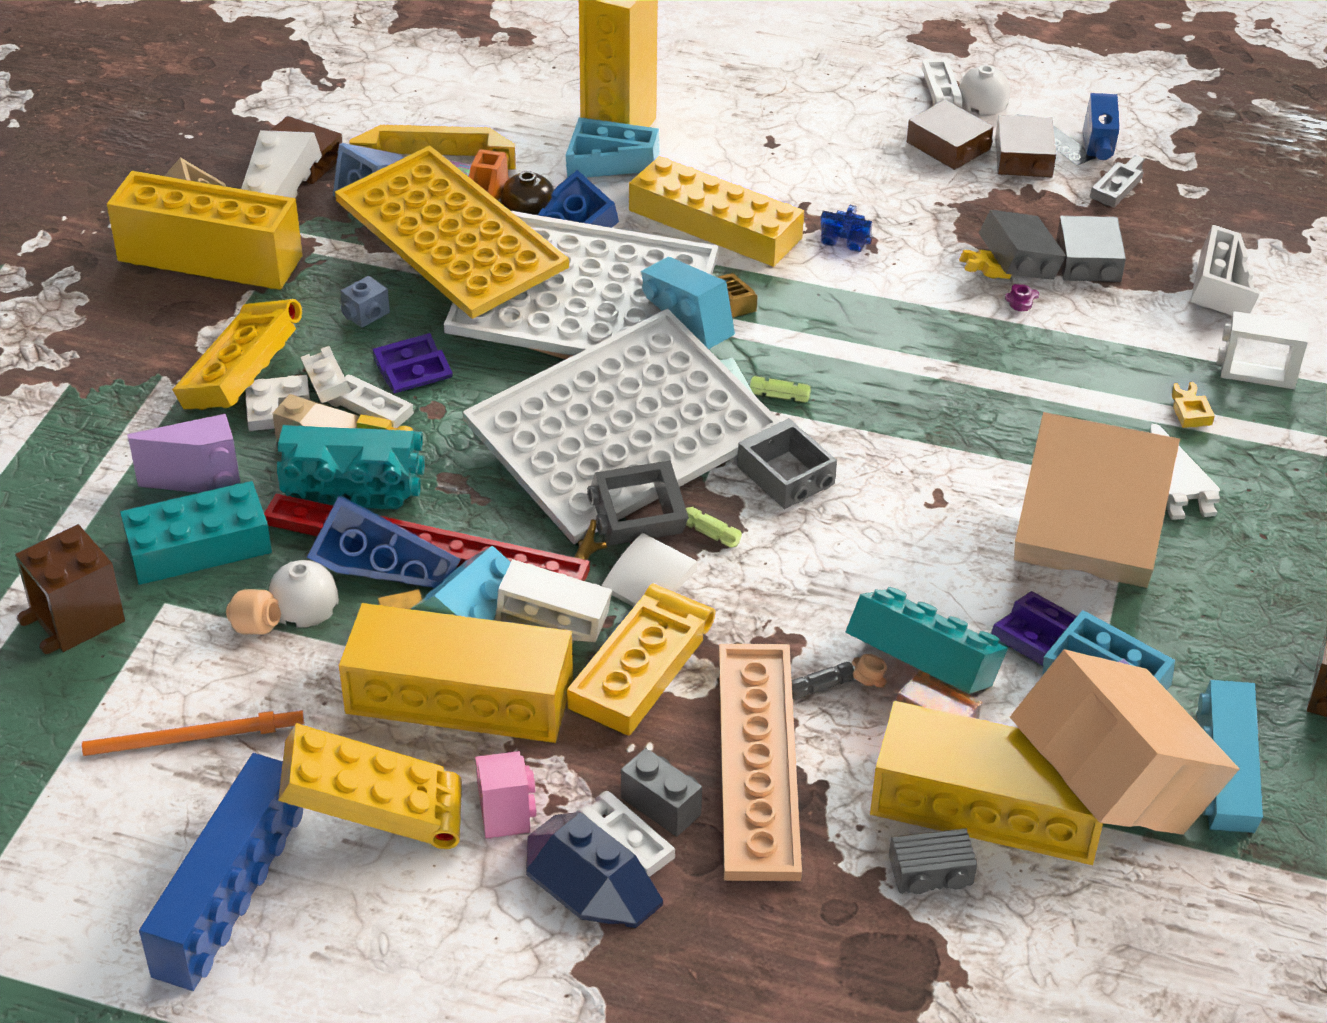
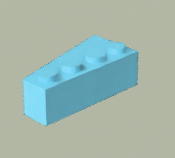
M1210 680L1206 692L1199 695L1197 722L1240 770L1203 811V815H1208L1210 830L1255 833L1263 818L1255 683Z

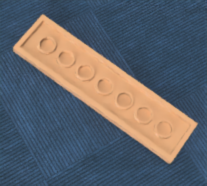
M719 644L724 881H801L802 863L790 644Z

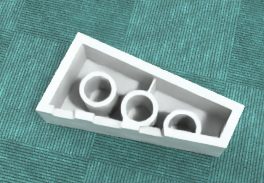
M260 130L241 189L296 198L299 185L302 181L308 179L311 174V166L314 162L318 163L322 156L315 133Z

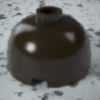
M524 171L506 181L501 191L500 203L510 211L538 215L541 209H545L551 200L554 188L546 177L535 172Z

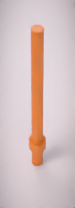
M303 710L279 714L268 711L258 713V717L82 741L83 756L256 731H260L261 734L275 733L277 728L291 727L296 723L305 725Z

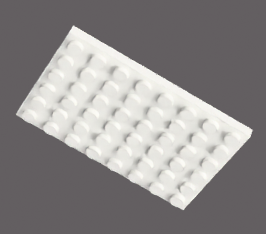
M511 211L569 258V268L474 319L470 318L457 305L452 303L444 323V333L574 356L661 312L657 306L646 298L643 292L642 270L669 256L712 275L719 246Z
M668 308L463 411V421L573 544L584 539L591 519L596 520L597 511L595 505H590L587 495V488L591 486L595 472L671 460L680 487L737 456L738 442L781 422ZM654 483L609 490L617 520L658 499Z

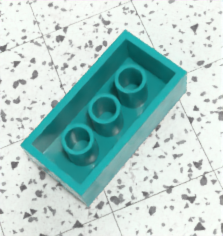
M253 481L120 511L128 549L139 585L272 553L268 523Z
M888 587L884 590L875 589L874 592L860 594L845 633L968 694L993 686L1008 650L1007 647L998 643L1000 640L998 637L984 631H980L978 634L967 628V622L953 616H949L947 619L936 613L938 610L936 607L920 601L916 604L906 599L907 594L893 587Z

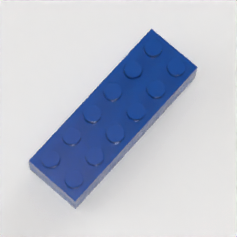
M256 753L251 754L140 927L139 934L151 978L194 992L201 978H206L209 975L218 950L221 946L224 947L230 940L232 927L238 917L243 916L247 912L253 892L257 886H261L265 882L270 864L275 856L278 857L282 854L287 836L292 828L298 827L303 816L302 807L278 801L283 761Z

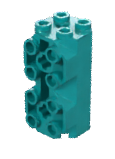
M283 425L278 441V452H282L281 461H277L279 489L286 496L332 506L335 504L338 496L347 494L351 497L352 502L363 508L398 509L409 496H420L421 480L418 475H424L425 457L424 455H419V451H422L423 433L407 430Z

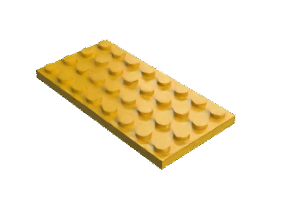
M430 145L335 191L336 201L472 319L569 268V258Z

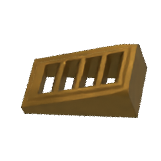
M734 273L718 277L726 281L732 318L757 311L758 296L752 288Z

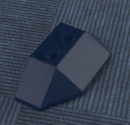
M575 812L554 815L528 836L526 875L581 920L607 924H625L626 927L637 928L663 906L662 897L637 856L583 813Z

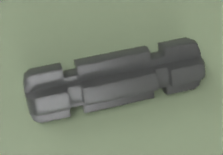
M844 662L834 666V668L829 667L808 674L804 678L799 677L791 680L792 698L796 700L809 695V693L814 694L834 687L839 683L843 684L853 680V665L850 662Z

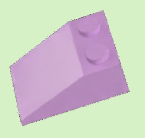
M226 414L127 434L138 487L201 493L240 483L234 440Z

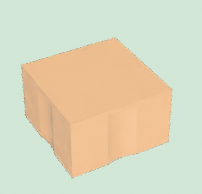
M1043 412L1015 539L1014 560L1058 570L1083 571L1102 579L1148 588L1154 569L1180 438Z
M1063 649L1010 716L1017 727L1053 765L1070 789L1100 823L1126 827L1142 826L1155 831L1184 835L1240 770L1147 669Z

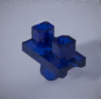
M850 204L847 212L837 210V213L823 210L820 217L821 243L833 246L836 245L838 237L847 239V248L852 251L861 252L866 243L871 244L873 222L865 220L863 215L856 214V205Z

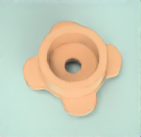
M864 654L861 658L856 657L853 659L852 665L855 667L853 677L866 686L875 685L880 688L886 685L887 681L883 676L887 670V665L880 657L873 654Z

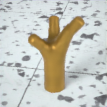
M591 519L584 539L578 541L579 548L574 558L588 560L593 552L598 549L607 548L606 542L596 543L594 541L595 519Z

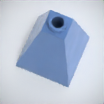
M346 143L339 144L333 196H335V191L405 157L382 150Z

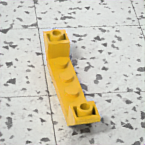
M379 125L349 141L351 145L397 154H413L429 145L441 155L476 156L479 149L504 152L507 156L508 170H516L515 143L490 127Z

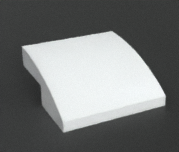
M642 533L613 566L602 587L611 589L612 596L634 607L652 583L677 593V589L697 571V561Z

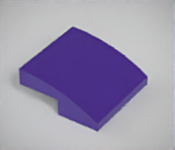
M430 333L373 349V358L394 394L453 376L443 351L437 349Z
M1030 591L1014 602L1009 615L993 625L991 634L998 637L1000 642L1043 666L1044 656L1077 616L1039 594Z

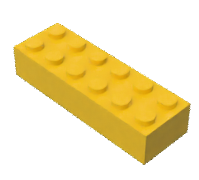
M658 156L629 182V211L772 267L803 238L804 210L794 207L789 203L770 198L765 194L746 189L741 185L722 180L717 176L701 172L693 167L677 163L669 158Z

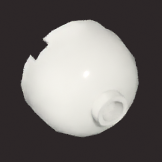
M982 65L973 68L961 78L959 89L962 95V108L971 112V108L979 110V115H995L1003 112L1006 109V104L1009 105L1011 93L1009 81L1005 74L993 66Z
M311 560L293 561L280 567L272 577L269 586V592L278 600L281 611L279 622L285 625L286 621L296 622V626L300 628L318 625L331 617L333 614L332 609L335 605H338L339 601L332 574L321 564Z

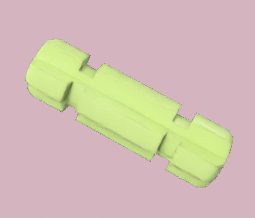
M759 376L752 377L750 382V388L754 395L762 396L763 393H767L766 397L790 401L791 398H795L796 402L806 403L811 393V388L807 384L798 383V386H794V382L769 378V381H765V377Z
M694 507L686 508L689 517L687 526L691 528L694 526L695 530L716 541L720 539L722 544L730 548L738 546L742 537L740 530L732 526L729 528L726 523L706 513L703 515L702 511Z

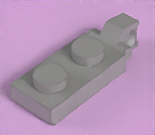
M1134 155L1126 164L1117 162L1092 187L1090 198L1115 208L1141 181L1144 173L1142 166L1145 158Z

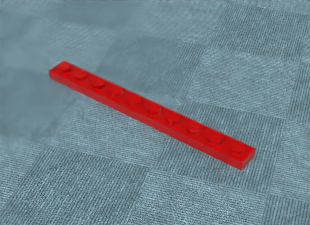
M276 493L265 510L264 515L268 526L318 536L333 506ZM381 516L460 558L457 567L461 566L466 560L493 546L510 562L513 559L582 581L586 580L590 571V561Z

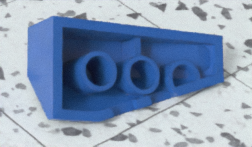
M578 170L554 189L551 194V200L545 209L542 208L538 216L609 228L614 227L619 222L615 203Z
M338 496L307 558L337 573L433 588L439 586L445 578L454 572L460 561V558L342 496Z

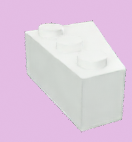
M1212 225L1200 252L1190 302L1233 316L1234 311L1251 314L1260 292L1253 285L1252 279L1254 274L1252 269H1248L1246 263L1248 255L1240 233Z
M512 559L498 589L495 621L572 631V640L596 642L609 611L612 590Z

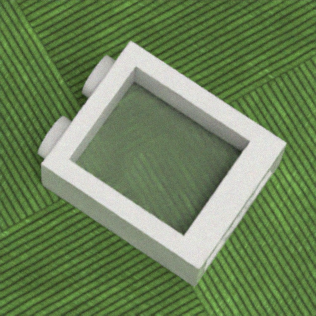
M1234 311L1231 323H1225L1222 341H1226L1225 347H1219L1216 364L1222 365L1221 378L1295 389L1308 344L1309 323Z

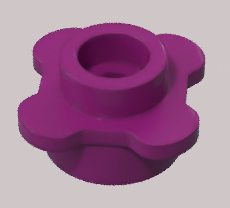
M1021 284L1012 285L1011 292L1005 294V300L1009 302L1012 309L1017 311L1030 310L1033 300L1039 298L1037 290Z

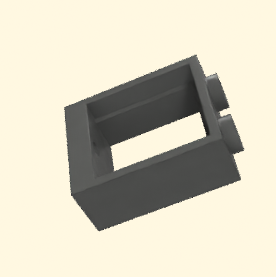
M790 418L738 442L737 466L783 509L800 503L806 498L835 484L837 459ZM790 452L809 470L786 481L767 462Z
M671 460L595 472L591 486L587 488L589 503L591 506L595 505L597 511L596 527L598 533L604 535L607 546L634 542L642 533L652 538L681 534L689 519ZM654 483L663 515L618 522L609 490Z

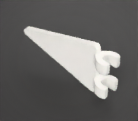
M1151 425L1150 433L1169 436L1159 425ZM1179 446L1167 501L1168 514L1171 520L1185 519L1182 506L1188 505V499H1198L1200 513L1203 517L1216 516L1217 511L1214 503H1219L1220 501L1219 487Z

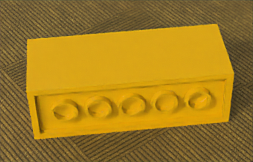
M578 0L580 118L650 127L656 120L658 0Z
M131 171L107 203L117 260L121 262L281 290L303 256L296 198Z
M362 603L338 665L345 714L556 743L567 703V689L573 681L572 631Z
M893 702L875 768L870 815L939 831L967 828L969 838L1093 866L1103 823H1100L1066 784L1059 772L1035 748L1019 728L914 704Z

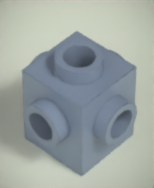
M370 276L340 291L343 315L361 328L390 313L388 289Z

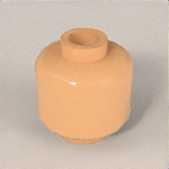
M244 589L238 591L232 597L231 602L227 606L226 615L236 632L243 635H264L270 633L275 625L279 623L281 611L278 600L274 598L271 592L267 590Z

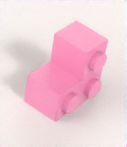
M520 751L475 757L485 839L530 833V817H536V804L534 794L529 793H535V780L533 770H530L529 765L525 766L524 757L520 756Z

